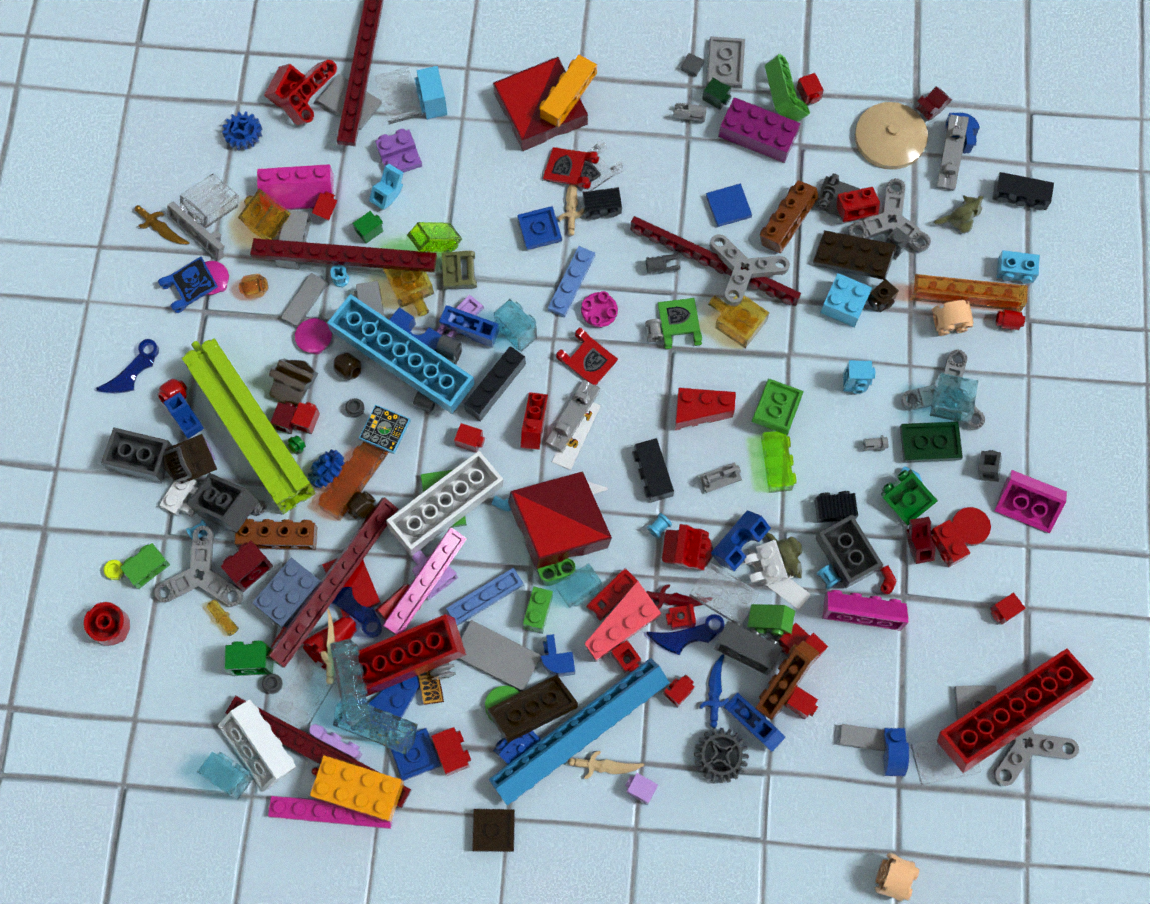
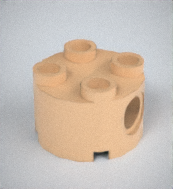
M952 301L944 303L943 308H940L939 305L932 308L938 336L950 334L949 331L956 330V333H963L968 331L967 328L973 327L974 322L969 301Z
M890 852L886 855L889 859H883L878 870L875 883H878L879 887L876 886L875 891L881 895L893 897L899 902L904 899L908 901L912 895L911 885L913 880H916L919 875V868L915 867L913 861L904 860Z

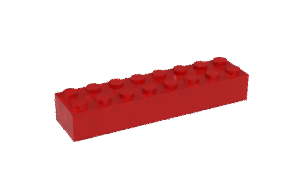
M1066 648L940 731L937 742L961 772L965 773L1089 690L1094 678Z

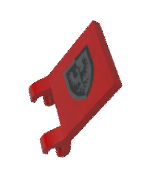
M553 147L543 180L589 189L591 186L589 178L580 177L585 160L597 164L599 161L598 154L594 151L582 152Z
M578 328L575 332V337L584 343L571 358L562 349L557 352L556 358L589 383L597 385L618 361V358L591 338L582 328Z

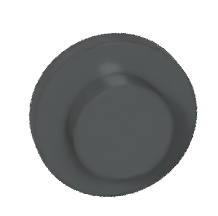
M353 398L346 403L345 409L351 417H358L363 414L365 406L360 399Z
M269 674L263 679L262 686L267 693L275 694L281 690L283 681L279 675Z

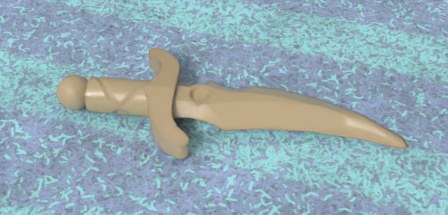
M569 184L566 194L567 205L565 207L567 213L561 214L558 221L561 222L563 219H568V235L573 236L575 233V219L581 217L585 211L582 208L576 212L578 205L577 186Z
M327 608V652L321 651V657L326 663V683L333 684L334 667L336 669L340 668V663L338 659L334 658V626L330 610Z
M600 751L593 753L590 760L578 758L576 760L574 758L568 760L570 766L575 765L576 767L589 768V773L584 776L585 779L590 778L594 771L599 773L608 772L609 774H625L644 766V763H621L608 759L597 761L595 758L601 753Z

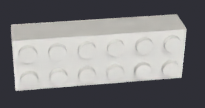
M478 451L387 519V527L408 553L413 556L501 489L504 479L482 453Z

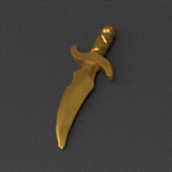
M135 206V211L146 220L144 224L138 225L140 228L146 229L151 226L153 230L158 231L162 237L178 244L190 243L173 232L165 222L157 220L158 217L164 216L163 212L150 214L141 206Z

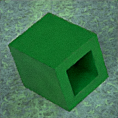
M371 211L353 223L355 232L365 244L383 232V221L377 214L374 215Z

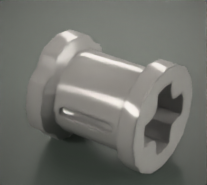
M650 319L645 322V326L648 328V342H659L664 339L660 327L662 324L661 319Z

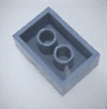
M291 557L252 603L279 627L287 628L321 581Z

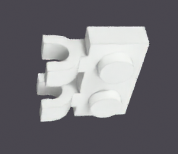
M191 480L183 484L174 481L159 505L177 516L182 511L193 517L195 511L187 505L186 501L198 489L196 487L197 481Z
M775 540L757 546V553L746 555L745 564L753 565L761 561L764 570L749 575L752 583L756 582L758 584L767 580L768 584H773L788 578Z

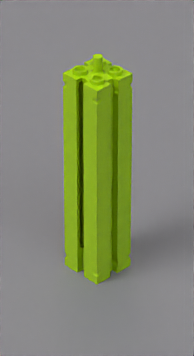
M216 339L207 340L202 345L198 341H194L191 344L194 350L188 351L182 357V360L282 514L284 515L295 508L299 502H304L314 496L316 493Z

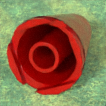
M343 616L333 622L335 634L334 658L336 659L340 658L357 631L355 627L357 624L351 617L346 618ZM328 626L308 637L302 643L307 655L315 663L321 662L323 664L321 668L326 670V663L321 657V651L327 652Z

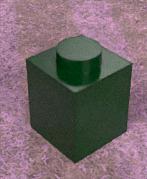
M712 78L703 91L702 100L721 110L723 105H727L731 100V87Z

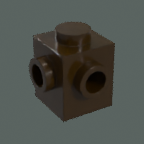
M883 280L870 293L867 301L872 308L882 312L885 308L889 309L895 303L894 299L899 290L888 280Z

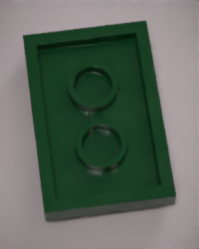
M958 421L900 425L904 462L962 460L963 455Z

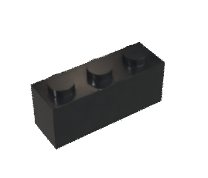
M999 172L995 180L992 199L1001 203H1013L1020 207L1028 206L1036 210H1047L1052 201L1054 182Z
M657 438L635 444L632 455L634 461L638 462L640 467L638 469L640 480L644 479L646 485L643 487L646 498L649 497L652 503L673 497L674 489Z

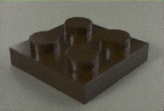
M474 809L472 851L514 852L515 809Z

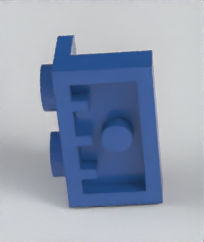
M534 731L509 743L505 738H502L496 743V748L493 751L507 764H510L541 739Z

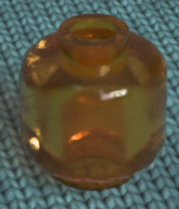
M259 273L245 275L242 277L241 283H239V290L248 299L260 298L268 291V282Z

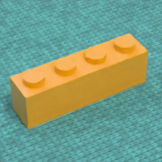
M579 54L575 60L572 59L566 73L561 74L559 83L556 87L553 86L551 88L549 97L541 102L539 107L540 118L559 128L596 76L597 64Z

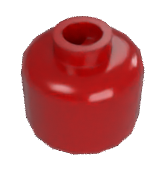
M170 379L159 387L158 397L163 403L180 392L184 399H186L187 386L181 380Z

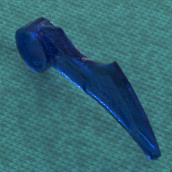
M152 339L141 341L137 357L119 375L97 387L96 390L104 393L133 391L135 380L140 372L153 366L155 357L159 354V346ZM147 345H153L154 349L151 353H144V348Z
M343 587L331 604L341 608L361 623L362 631L367 637L375 638L379 636L382 632V624L374 608L359 604L353 596L352 587ZM371 622H375L378 625L374 632H369L366 629L367 625Z
M712 614L707 617L704 624L675 632H647V636L665 650L680 655L682 650L690 643L698 641L709 643L716 635L723 631L725 623L720 615ZM713 619L720 622V628L717 630H712L709 627V622Z

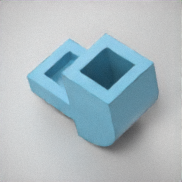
M391 164L386 165L381 181L372 187L369 201L383 210L390 206L402 190L403 184L401 181L404 172Z

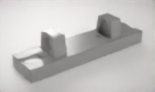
M949 116L936 185L938 188L955 190L968 117ZM958 135V136H960V139H959V138H953L952 136Z
M175 202L168 204L167 217L217 261L224 258V245L220 242L221 234L217 230L209 233L195 221L196 212L190 208L184 211Z
M586 380L582 381L547 438V445L563 453L599 394V387ZM578 399L582 400V401L584 402V404L578 402L577 400H578Z

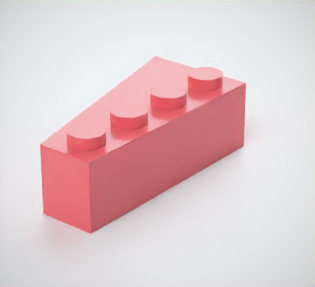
M639 581L636 582L585 642L586 648L596 662L661 616V612Z

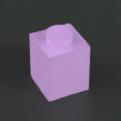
M636 773L635 777L630 776L625 785L628 788L626 793L648 805L658 784Z

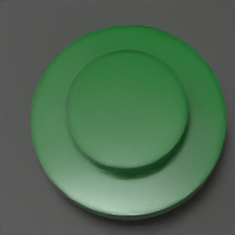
M299 436L288 439V447L292 452L301 454L304 451L303 449L306 445Z

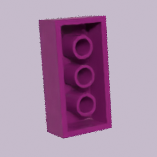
M734 97L720 125L718 137L785 163L798 135L801 123Z

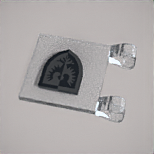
M600 140L587 152L603 153L607 149L606 143ZM599 155L597 164L585 160L580 177H588L591 186L589 189L577 187L582 193L592 191L614 175L620 174L623 171V164L618 161L609 169Z

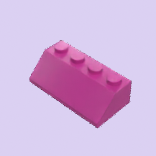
M331 165L257 169V187L261 211L312 209L320 192L324 194L327 191L334 194Z
M830 590L824 597L822 619L899 631L909 621L907 604L901 603V600L898 599L886 601L881 600L882 598L879 596L867 598L862 597V594L859 593L842 594V591Z

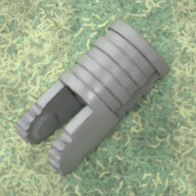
M686 103L675 104L674 118L705 122L707 106Z

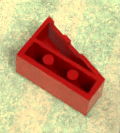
M678 388L675 431L684 427L698 426V424L706 422L711 423L733 418L736 392Z

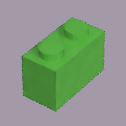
M151 543L150 545L143 546L134 557L126 559L123 563L124 565L120 568L132 584L140 589L170 566V563L159 549Z
M533 587L523 622L524 629L543 634L553 599V591Z
M751 604L747 627L759 632L762 636H765L766 633H771L775 636L791 634L795 610L786 605Z

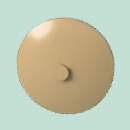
M883 102L870 107L861 115L855 129V142L861 155L871 164L884 169H901L910 166L920 158L928 140L927 127L921 116L912 108L896 102Z

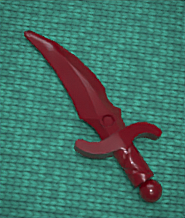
M670 584L665 585L660 593L646 591L651 599L659 601L658 609H661L663 603L679 607L693 604V607L704 605L713 599L690 597L679 593L667 594L665 591L670 588Z

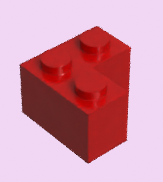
M797 623L793 625L791 634H784L778 641L779 645L783 647L781 651L788 655L794 644L798 646L802 641H805L820 652L816 660L828 648V645L814 632L809 635Z

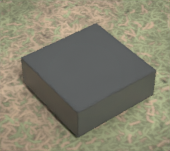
M688 53L681 65V70L697 77L705 60Z

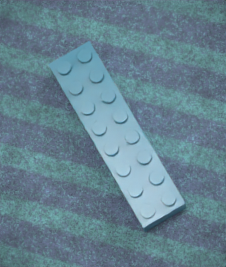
M351 294L327 322L332 333L451 414L475 385L473 376Z

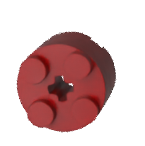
M100 602L86 613L84 629L96 642L105 646H112L126 639L130 629V620L127 613L111 602Z

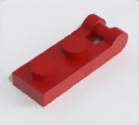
M624 568L586 608L589 611H593L600 621L603 620L638 580ZM601 601L606 605L603 609L598 606Z

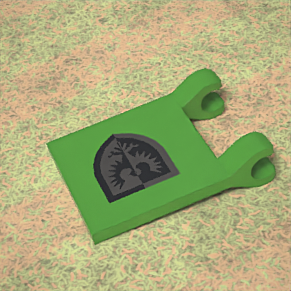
M695 298L658 302L665 349H672L673 342L671 336L693 333L694 345L702 344V334Z

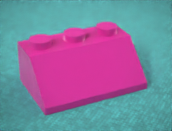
M1011 470L1001 491L995 511L1050 533L1066 503L1067 491Z

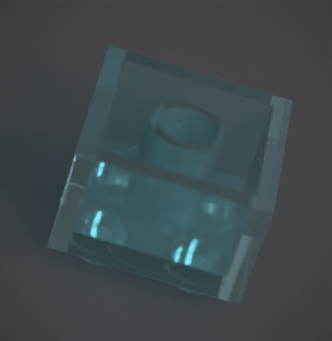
M509 299L494 312V321L499 324V331L522 352L537 338V322L530 314L527 315L523 312L524 309L518 302L514 303Z
M940 373L935 380L930 416L968 424L974 413L978 380Z
M212 751L197 773L229 796L239 800L253 780L248 776L251 772L237 763L235 766L232 765L234 760L222 752L216 754Z

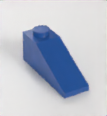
M448 305L445 306L439 323L475 342L492 348L499 333L498 323Z
M738 692L724 706L771 752L786 738Z

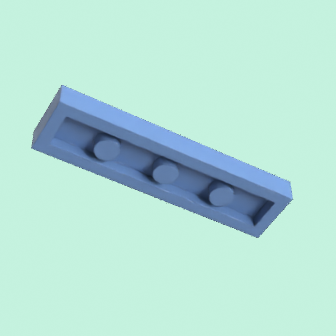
M578 246L548 307V311L566 317L595 258V252Z
M513 567L447 607L446 610L450 616L455 618L458 626L524 586V583Z

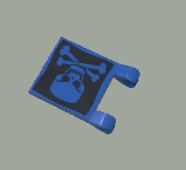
M201 256L173 274L158 280L159 285L163 289L170 288L174 283L182 299L171 303V308L176 313L182 312L188 305L218 288Z

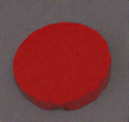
M974 507L963 508L952 518L954 527L966 545H979L990 534V520L980 509Z

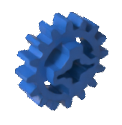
M239 111L237 113L238 116L231 114V120L226 118L227 124L223 125L224 131L222 133L226 142L230 143L232 148L236 145L237 149L240 150L241 146H244L245 150H247L248 145L254 147V141L259 143L258 137H262L261 130L263 129L259 119H255L254 114L249 116L245 111L244 115H241Z
M331 449L329 453L326 451L323 455L319 456L317 461L313 462L310 467L312 471L308 473V481L315 488L321 489L322 486L326 487L342 471L341 466L344 465L345 462L343 460L345 458L337 450Z

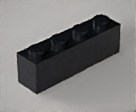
M510 346L464 403L465 411L481 422L526 365L525 356Z

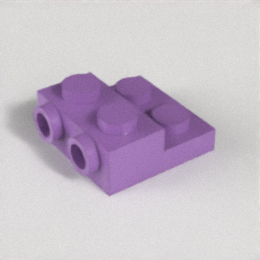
M399 129L394 135L388 136L384 134L375 141L384 167L391 164L402 172L422 167V162L410 130Z

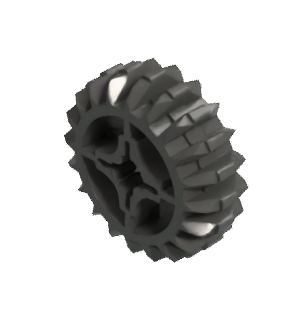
M721 727L719 734H717L716 729L713 728L711 730L712 736L708 732L704 733L707 740L702 737L698 739L703 745H695V748L700 750V752H694L693 756L700 757V759L694 763L695 765L702 764L698 769L699 772H702L704 769L707 771L704 774V778H707L709 774L713 775L711 782H714L716 777H719V784H722L723 777H725L727 783H730V775L736 780L738 778L736 771L743 774L744 770L740 766L746 767L748 765L747 762L742 760L749 758L748 754L742 753L748 747L740 746L744 739L737 741L738 733H735L733 737L730 736L731 729H728L727 733L724 734V729ZM715 740H726L732 745L721 747ZM710 744L713 757L706 762L705 748ZM736 749L737 763L733 768L729 754ZM718 751H723L724 753L728 751L724 756L725 760L721 758L720 760L716 759L713 761L718 755ZM721 764L728 771L719 772L712 769L711 766Z

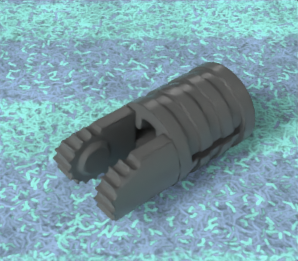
M679 254L646 257L647 273L681 270L678 265L667 267L666 260H677Z

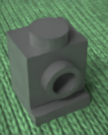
M897 227L885 241L886 243L896 244L893 256L895 260L907 248L911 240L907 234Z
M994 450L981 451L978 468L979 480L999 482L1002 463L1001 452Z

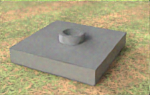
M955 686L957 720L997 694L996 686Z

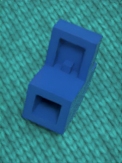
M949 113L945 121L946 132L950 115L969 118L963 153H971L973 147L976 146V135L980 129L979 123L973 116L967 113Z
M180 392L163 402L188 439L204 429Z
M554 634L546 635L547 641H543L544 653L549 655L541 656V661L546 671L559 677L575 675L573 652L557 654Z
M884 728L885 752L883 764L885 776H906L909 765V743L906 741L905 728Z

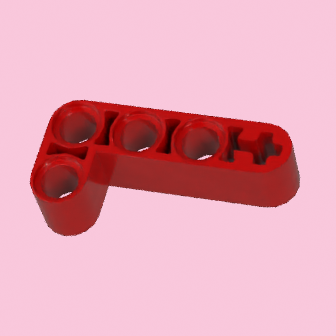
M325 60L317 63L281 97V107L296 125L310 123L314 119V112L306 101L335 75L337 65L334 61Z

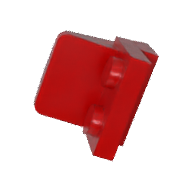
M680 524L679 530H667L664 538L662 561L668 564L680 565L687 569L704 571L713 557L711 554L713 547L709 538V532L703 529H695L687 524Z

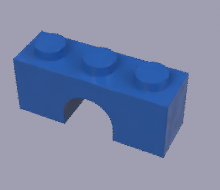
M399 307L389 320L437 352V343L442 335L430 327L421 335L413 334L411 330L416 325L415 318Z
M747 510L713 549L711 554L721 566L735 571L746 558V555L741 550L744 544L749 541L760 542L771 527L761 515Z

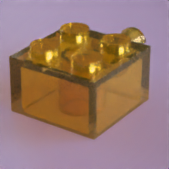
M259 188L254 196L250 195L245 198L244 203L246 207L238 218L260 238L272 240L282 225L288 220L291 213L274 197Z
M383 269L386 280L400 308L413 303L418 316L421 317L429 313V309L423 299L433 295L434 291L426 272Z
M716 295L708 303L709 306L721 313L717 318L715 328L745 349L767 322L770 313L745 295L742 302L734 307L733 305H727Z

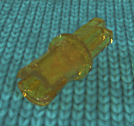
M216 600L208 603L207 609L215 617V622L223 627L228 636L235 634L239 627L229 617V612H225Z

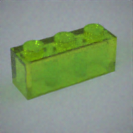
M417 222L407 234L419 252H452L458 248V244L462 241L461 236L451 223Z
M778 431L763 432L761 443L769 493L792 491L797 480L796 474L792 473L791 468L794 465L793 455H789V448L791 447L790 436Z

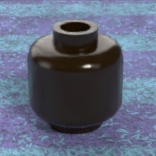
M348 352L342 353L334 360V372L345 380L355 379L361 373V361Z
M358 491L347 502V506L350 509L348 513L356 520L358 517L366 519L375 508L374 502L376 499L367 491Z

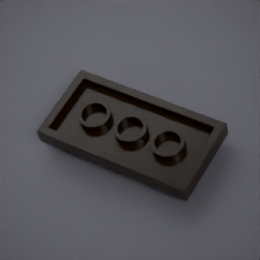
M824 230L813 263L815 266L886 280L896 250V244Z
M555 675L488 708V715L509 743L578 708V702L559 676Z

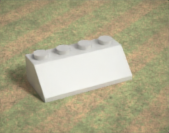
M251 700L231 710L219 723L218 727L263 792L296 767L293 758L286 753L282 747V742L273 734L269 723L263 719L258 707Z

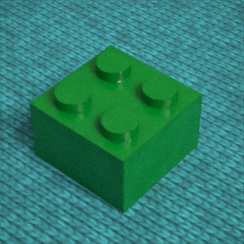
M240 641L231 642V645H225V670L232 676L273 674V660L267 656L271 648L264 641H252V644H244V642Z

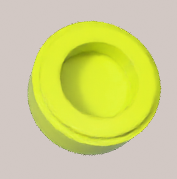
M118 560L108 561L104 566L105 576L111 580L120 579L124 575L120 568L123 564Z

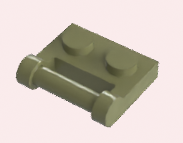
M474 251L442 252L444 289H474L477 287L474 274ZM461 259H466L467 280H462Z

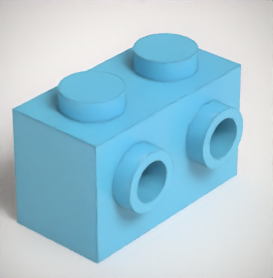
M1002 250L998 257L997 278L1004 281H1021L1026 284L1034 283L1039 275L1040 255Z
M848 361L843 372L844 391L853 392L854 394H862L867 391L869 385H872V379H875L876 374L875 367H872V361Z

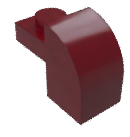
M936 86L927 97L921 96L917 100L920 104L916 109L928 120H932L946 108L952 99L941 88Z
M929 516L911 519L909 529H907V540L915 563L935 561L936 546L931 538V520Z

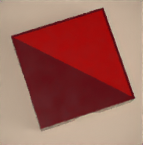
M559 57L493 82L494 95L503 113L509 119L512 131L522 151L540 145L555 136L566 134L588 125V113L580 99L559 128L540 118L539 107L541 102L549 97L551 88L553 86L556 87L559 83L561 74L566 73Z
M583 471L510 492L508 504L517 526L524 535L526 548L535 569L562 562L570 557L583 556L608 548L612 537Z

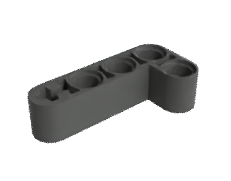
M443 334L437 343V353L456 365L462 353L461 341ZM419 391L413 401V405L428 412H432L436 406L435 402Z

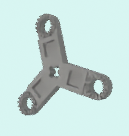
M899 178L891 179L887 184L883 213L855 222L848 230V235L856 236L853 233V229L859 228L863 234L856 237L868 239L889 231L892 232L897 227L911 238L908 245L919 252L926 251L931 243L928 234H925L919 227L902 216L905 184ZM898 185L901 190L896 192L892 190L891 186ZM892 217L895 218L894 222H888ZM919 238L924 239L926 244L920 246L916 240Z
M717 234L711 238L710 249L733 271L723 296L724 302L727 305H733L734 307L742 302L750 278L785 275L789 269L790 263L783 256L747 258L724 235ZM720 241L724 246H717L715 242ZM779 262V264H783L784 268H779L775 264ZM730 293H733L737 295L738 298L732 299L729 297Z
M961 349L953 350L948 355L940 384L909 390L901 397L902 406L908 410L945 404L972 430L980 429L985 423L983 412L976 408V405L959 390L968 358L967 354ZM952 356H960L962 362L954 363L955 361H953ZM946 389H948V391H952L950 397H948L947 394H944ZM913 396L916 399V403H907L906 397ZM970 416H977L980 419V423H971Z
M208 526L197 527L192 534L190 569L159 584L154 592L156 599L160 602H170L201 587L228 606L239 605L243 600L242 590L211 570L214 541L213 530ZM201 530L208 532V538L205 541H201L198 537ZM197 570L205 572L203 580L196 578ZM163 587L170 589L168 598H163L160 594ZM230 591H235L238 594L235 602H231L228 599Z
M1030 728L1013 740V745L994 772V779L1001 786H1009L1017 779L1032 755L1068 760L1078 755L1079 746L1073 739L1034 734L1033 729ZM1030 739L1032 747L1025 748V743L1022 740ZM1065 743L1070 744L1073 748L1070 755L1063 751ZM1001 770H1006L1010 773L1009 781H1003L1000 778Z

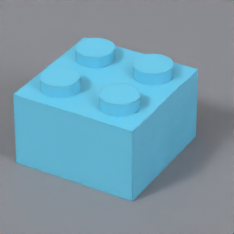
M438 66L416 70L418 77L414 79L421 112L426 113L427 119L448 115Z
M837 273L820 313L855 327L872 287Z

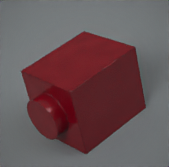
M278 402L270 422L274 429L292 434L294 428L291 421L297 409L295 405L289 402L284 404Z

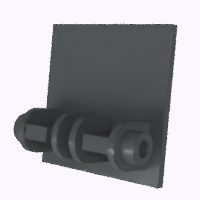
M832 174L829 177L826 176L819 191L818 200L813 207L841 217L836 207L838 194L859 190L860 188L841 182L837 174Z

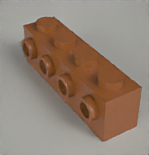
M797 180L794 186L790 187L788 195L780 202L778 210L771 215L769 223L760 232L762 246L780 254L818 200L816 187Z
M246 519L235 534V545L239 549L243 543L252 540L259 549L316 550L318 527L311 520L293 522V520L284 519L281 522H274L271 519H263L262 522H254L253 519Z
M802 641L798 646L796 644L793 645L788 652L789 658L787 660L784 659L778 667L780 672L778 675H773L768 682L770 687L768 690L765 688L759 696L760 702L756 709L771 721L783 709L820 654V652L805 641Z

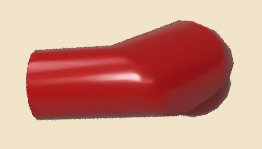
M889 565L880 569L885 578L880 586V590L887 595L893 592L897 582Z

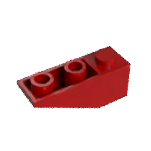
M529 392L521 431V448L540 450L548 400L547 394Z

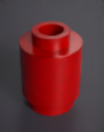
M1005 309L997 312L996 325L1000 326V328L1020 330V327H1024L1025 316H1023L1022 312Z

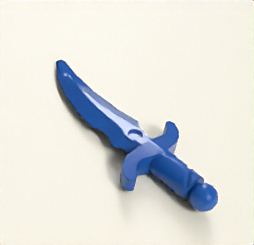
M724 654L715 662L709 678V701H705L700 705V709H703L705 706L710 707V726L712 728H716L718 725V708L725 706L729 701V698H726L724 701L719 702L722 692L721 671Z

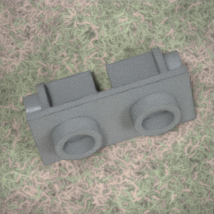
M735 462L699 475L706 493L742 480L739 465L736 466Z

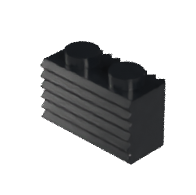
M619 187L583 192L584 211L587 219L595 220L607 215L615 217L622 213Z
M841 491L837 495H831L829 492L820 493L814 500L817 523L841 521L850 515H853L855 520L858 517L855 493Z

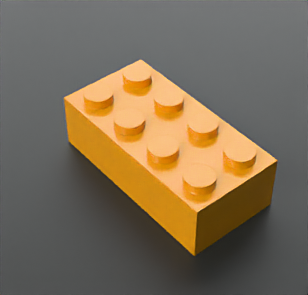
M323 756L310 796L391 822L404 781Z

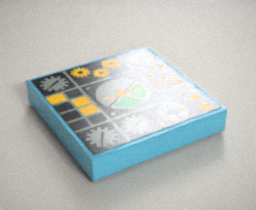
M375 404L359 436V440L395 455L411 420Z

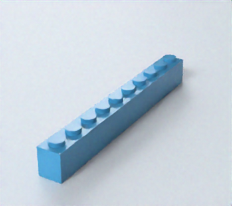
M648 659L488 780L505 804L509 805L527 790L533 788L543 778L549 776L560 765L566 763L576 753L582 751L593 740L598 739L609 728L615 726L617 722L629 715L634 709L661 691L670 682L661 667L653 659Z

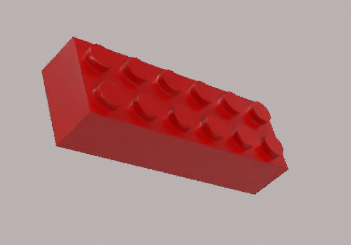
M444 614L338 660L349 697L360 700L466 655L455 618Z

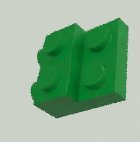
M911 469L908 472L907 470L900 472L897 476L898 480L893 484L891 482L887 483L882 488L883 492L881 493L883 499L907 526L911 519H917L938 502Z

